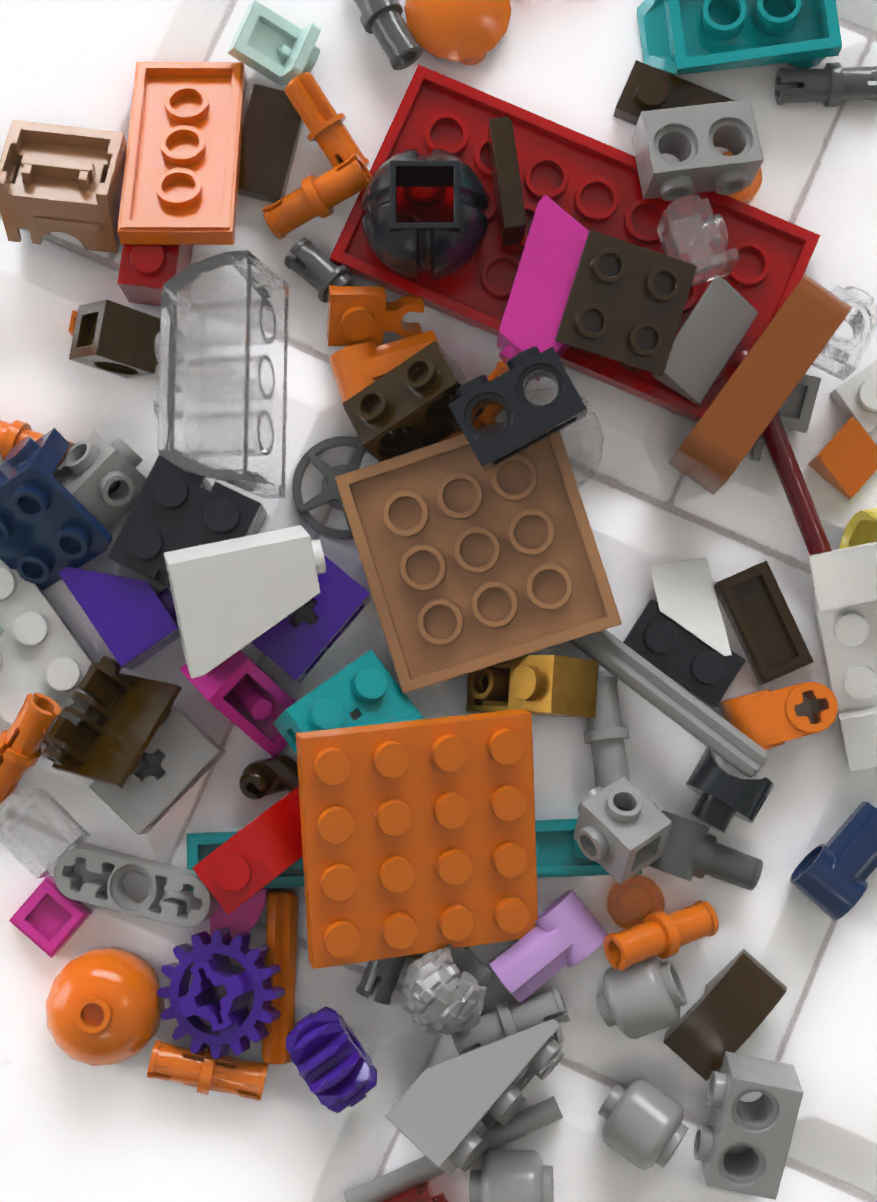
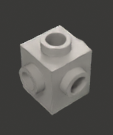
M95 430L86 439L77 442L69 449L64 462L52 474L107 530L123 513L132 509L147 479L136 469L143 459L119 437L110 444Z
M623 776L606 788L598 786L584 796L578 806L579 815L573 838L577 841L579 848L588 859L598 862L621 885L662 856L672 821L657 808V805L649 795L640 792Z

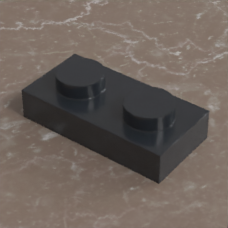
M653 599L648 601L622 641L689 693L712 708L717 707L746 659L732 650L731 656H723L660 612L658 602Z

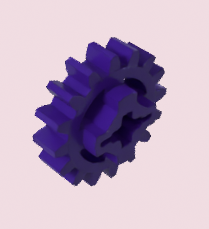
M229 927L215 929L211 939L207 931L191 935L192 946L185 943L173 949L179 963H169L161 968V972L171 979L169 986L157 989V996L170 999L171 1007L165 1009L160 1014L161 1019L170 1020L175 1018L179 1025L172 1034L175 1041L187 1035L192 1037L191 1053L197 1054L205 1050L210 1044L213 1059H219L227 1055L230 1048L235 1055H239L250 1049V1040L258 1043L269 1035L262 1022L272 1023L281 1016V1013L271 1006V1000L285 995L284 988L272 986L271 977L277 975L281 971L280 965L266 967L262 961L269 951L267 945L259 946L253 950L249 948L251 933L242 932L236 934L232 941ZM229 957L237 960L246 970L231 964ZM191 975H193V981H192L191 986H190V988H189L190 978H191ZM224 985L227 996L218 999L215 989ZM254 991L253 1006L249 1012L248 1003ZM199 1017L209 1021L211 1027L205 1024Z

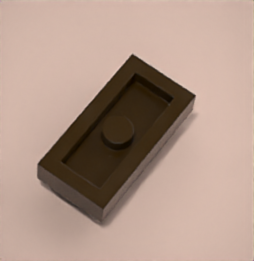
M636 60L613 116L636 126L642 111L735 100Z

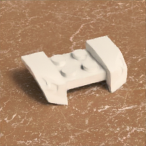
M876 541L808 556L815 590L814 603L831 691L837 699V717L841 727L850 773L877 768Z

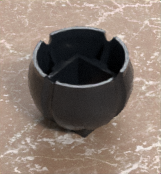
M414 148L392 156L374 173L363 193L362 209L366 214L362 218V227L369 248L379 261L397 274L417 280L420 273L429 272L433 280L455 273L471 261L481 248L486 236L488 218L484 212L488 209V198L481 180L467 163L456 155L442 149L433 148L430 154L421 155ZM397 187H453V223H397Z

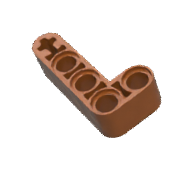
M805 274L668 463L714 495L738 468L849 314L852 306Z

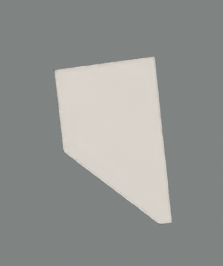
M707 557L648 563L659 611L723 656H731Z

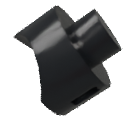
M707 747L685 785L701 796L691 815L710 827L725 833L734 816L753 823L775 784L767 777L762 779H741L727 774L718 766L715 753Z

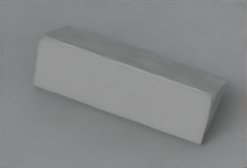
M716 275L675 337L663 376L654 373L651 376L699 406L759 312L726 280Z

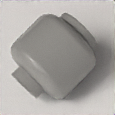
M657 956L631 965L623 971L616 970L613 967L608 968L603 977L604 992L596 995L598 1008L608 1027L617 1025L620 1031L630 1039H638L675 1025L680 1019V1007L687 1005L686 993L671 961L663 963Z
M645 1079L634 1081L627 1090L617 1084L598 1112L599 1115L606 1119L602 1129L604 1143L641 1170H648L655 1163L664 1168L689 1129L682 1124L684 1118L683 1107Z
M489 1150L483 1158L481 1170L470 1171L469 1201L554 1202L553 1166L544 1165L541 1155L534 1150Z

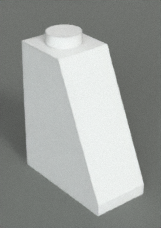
M299 525L164 552L185 661L191 679L204 676L320 593L317 575L326 573V564L319 539L311 540L307 531Z

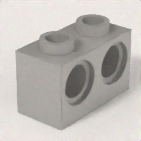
M751 99L642 111L631 139L643 199L661 197L664 201H678L689 197L693 193L716 191L720 195L734 194L751 186L764 161ZM715 147L725 148L729 150L734 156L724 155L720 153ZM661 154L674 155L680 162H670L663 158Z
M725 1051L721 1071H712L708 1082L707 1106L712 1107L708 1124H699L694 1142V1159L702 1163L706 1186L776 1200L804 1093L794 1065ZM750 1092L763 1093L759 1099L752 1102L740 1100L743 1095ZM735 1146L749 1147L746 1151L739 1154L728 1153Z

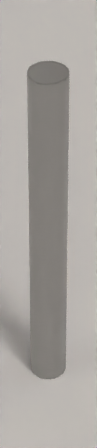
M552 1096L518 1112L505 1126H502L499 1122L494 1123L482 1137V1140L488 1144L482 1155H485L489 1150L500 1148L562 1119L563 1115L555 1097ZM423 1156L344 1193L346 1202H384L446 1172L439 1169L426 1156Z

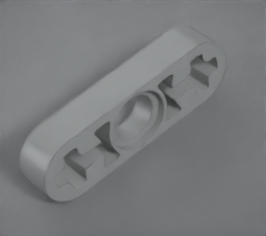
M88 845L71 849L58 859L54 869L55 883L59 891L67 898L178 927L189 928L210 919L219 905V902L193 870L101 847ZM87 860L86 869L90 872L98 874L111 872L108 881L95 879L81 885L82 876L74 873V866ZM131 870L141 871L149 880L150 892L143 902H136L125 893L124 879ZM194 886L193 894L196 898L202 899V906L192 909L188 913L186 912L187 903L183 900L172 897L161 900L165 891L180 893Z

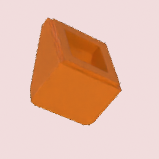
M851 417L841 425L808 465L850 500L877 470V445L861 424Z

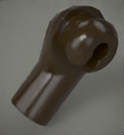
M287 755L256 760L244 769L239 780L240 790L247 798L253 800L262 799L266 795L286 790L291 792L299 786L298 765L294 759Z

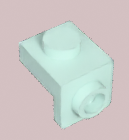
M254 0L248 5L227 54L281 87H284L298 75L312 71L320 54V49L315 46V43L322 29L314 23H310L301 29Z

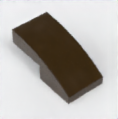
M743 948L705 986L704 995L679 1019L678 1023L671 1026L665 1032L663 1043L707 1081L712 1071H718L722 1067L725 1051L735 1053L781 1000L787 992V987Z

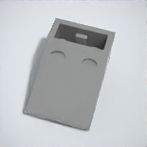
M551 1019L425 1069L384 1117L442 1171L449 1175L456 1168L461 1169L464 1173L467 1172L488 1146L482 1140V1137L496 1121L505 1126L524 1105L526 1098L523 1096L522 1090L536 1075L543 1081L563 1058L564 1053L561 1051L563 1047L561 1044L564 1038L561 1025L556 1020Z

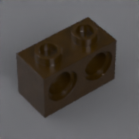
M434 341L342 403L362 445L381 462L438 443L459 429L460 426L448 404L458 399L455 391L467 383L468 380L456 363ZM483 407L478 410L475 417L484 412Z

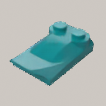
M644 0L637 7L643 63L675 75L787 63L796 68L808 69L819 65L826 57L839 56L842 49L836 0Z

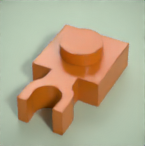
M329 286L326 333L328 346H351L366 342H372L379 346L383 345L384 332H395L403 338L420 334L422 329L419 322L406 323L402 321V318L408 312L424 313L423 299L414 296H404L394 302H386L387 295L384 287Z

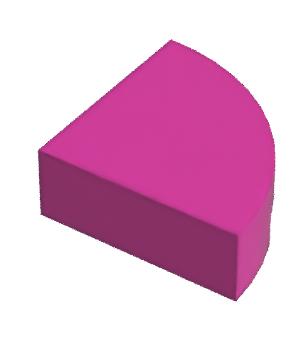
M262 888L229 915L219 904L216 912L210 918V939L215 929L229 927L231 941L236 934L249 932L258 922L265 909L268 888Z

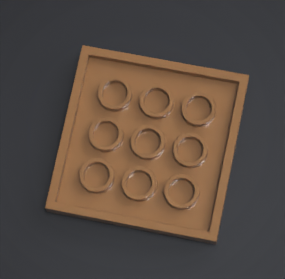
M506 420L477 429V431L483 434L496 433L504 426ZM560 431L487 471L482 468L468 440L462 434L334 477L403 694L622 624Z

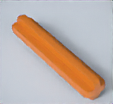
M272 891L267 896L265 945L269 947V951L265 957L266 967L280 965L281 971L271 977L272 986H279L285 989V995L271 1000V1006L281 1013L280 1018L272 1023L263 1022L269 1035L262 1040L261 1056L264 1063L274 1065L291 1063V1055L286 1049V1037L294 1029L299 901L297 894L293 891Z

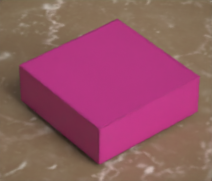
M50 875L41 882L9 921L49 957L53 958L90 917L93 911L83 902L64 896L59 891L54 877Z

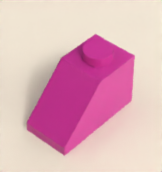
M242 649L201 677L191 679L186 663L179 669L210 704L272 757L278 756L289 745L273 723L285 709L297 701Z

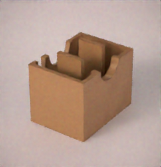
M12 120L0 157V213L8 241L21 242L22 238L19 229H28L32 243L41 245L44 235H50L51 232H62L79 240L85 250L118 253L120 240L117 229L127 149L124 132Z

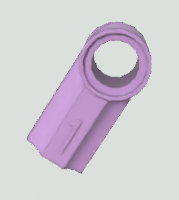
M573 889L558 897L540 912L538 919L535 921L536 926L521 939L512 942L488 962L503 985L519 1003L524 1001L543 984H546L550 978L566 965L573 967L591 955L603 944L604 937L608 934Z

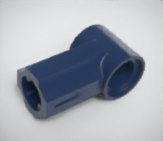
M862 801L826 844H820L810 851L790 876L789 881L833 921L843 917L857 904L867 889L868 883L865 880L877 867V808L869 802Z

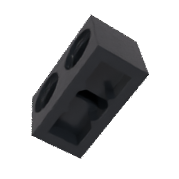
M537 346L526 349L506 363L509 371L491 381L488 380L486 375H481L463 384L455 391L458 399L448 405L485 471L587 416V408L553 346L541 353ZM537 377L552 379L558 386V393L555 399L546 405H535L529 402L525 397V388L532 379ZM486 405H497L506 412L504 426L493 434H483L477 431L474 426L476 413Z

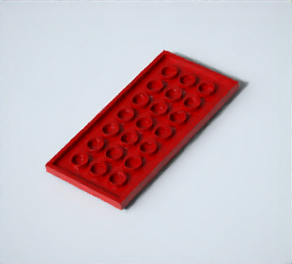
M418 64L369 172L373 176L384 162L408 149L416 148L421 155H428L432 152L433 148L459 157L470 166L481 180L488 198V209L484 212L488 218V227L481 248L471 261L455 273L441 279L433 280L429 272L420 273L417 280L397 274L379 261L369 248L363 234L362 218L366 214L362 209L364 189L360 191L332 251L330 260L339 266L346 265L350 268L351 274L402 296H414L423 299L424 305L498 336L537 204L546 194L588 231L593 230L697 266L676 336L716 275L726 280L759 312L699 406L652 377L653 373L641 370V373L632 372L619 367L620 362L572 346L559 358L561 363L569 368L698 422L736 370L734 365L735 354L747 349L750 350L803 278L821 235L730 196L717 194L716 191L693 193L689 197L678 201H664L661 197L643 199L635 156ZM509 116V120H512L526 216V228L521 244L502 246L487 136L489 119ZM397 187V223H453V187Z

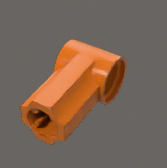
M430 330L379 346L372 342L359 343L333 353L329 357V361L342 403L432 342L436 341L439 344L434 331Z

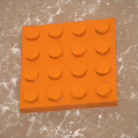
M523 708L296 733L308 955L313 969L434 952L449 944L453 946L452 949L517 940L521 939L536 926L535 921L538 919L532 713Z

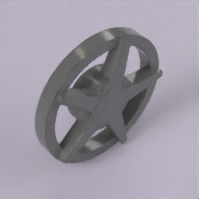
M337 436L317 443L303 455L293 475V499L300 516L313 530L329 538L339 540L354 539L334 477L359 469L365 452L380 462L362 445L357 437ZM349 446L357 448L347 465H338L332 468L317 457L322 452L335 447ZM312 462L324 476L322 492L306 503H303L301 493L302 479L307 467ZM328 503L334 509L343 511L349 530L329 528L315 520L308 511Z

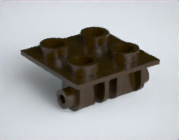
M589 230L555 341L620 362L619 367L632 372L641 373V370L663 376L697 266Z
M102 656L99 663H91L87 673L78 685L89 696L78 691H74L70 696L86 712L82 713L70 706H64L61 712L65 717L59 716L49 733L44 737L43 743L46 747L41 754L53 762L52 767L56 770L123 788L129 776L138 768L141 756L159 726L168 718L171 706L182 688L175 684L120 673L122 667L118 662L109 657Z

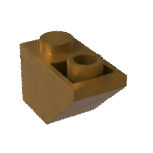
M524 655L468 673L466 711L495 712L524 708L534 716L596 718L599 661L560 655Z

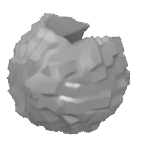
M449 944L434 952L411 955L407 960V969L402 975L404 987L401 991L404 998L402 1001L404 1010L410 1014L413 1023L426 1025V1032L432 1035L438 1032L445 1035L457 1032L465 1034L469 1033L471 1028L476 1027L480 1023V1015L485 1006L484 999L488 982L493 973L486 965L481 963L475 956V953L468 947L452 949L453 946Z

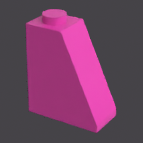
M546 194L537 204L498 333L496 346L502 350L499 353V357L506 366V363L511 358L534 346L538 347L540 353L553 346L559 358L570 347L556 342L555 337L588 230ZM537 377L534 379L539 382L542 377Z

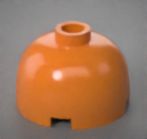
M119 947L92 949L69 961L54 978L46 1000L47 1027L55 1044L71 1059L91 1066L119 1064L140 1053L158 1032L162 1020L160 1014L165 1010L164 998L162 999V997L157 996V989L161 987L154 968L137 953Z

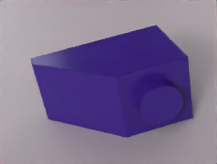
M66 567L58 573L121 667L133 670L181 637L172 592L168 587L159 592L148 581L73 567Z

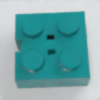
M370 649L285 709L273 724L297 755L296 733L421 720L425 718L408 696L403 694L401 687ZM354 710H357L361 715L356 720H353L350 716V713Z

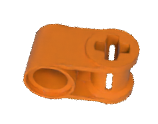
M804 682L772 691L766 689L720 702L725 720L765 750L783 745L785 741L815 734L829 728L835 721L838 712L837 699L834 693L827 686L818 682ZM803 692H805L808 700L817 699L820 704V710L812 713V723H810L807 716H797L795 712V706L803 703Z

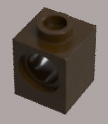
M107 299L79 305L69 360L124 378L155 374L156 366L159 364L164 351L162 333L165 320Z

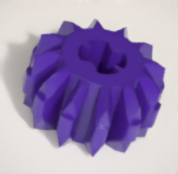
M325 1006L316 1013L311 1012L297 1022L296 1027L286 1037V1049L291 1055V1061L299 1071V1076L307 1083L310 1091L317 1096L321 1105L326 1106L333 1112L340 1113L347 1107H353L366 1098V1093L377 1085V1070L372 1064V1059L364 1049L363 1044L359 1041L353 1029L345 1022L342 1015H339L336 1010Z

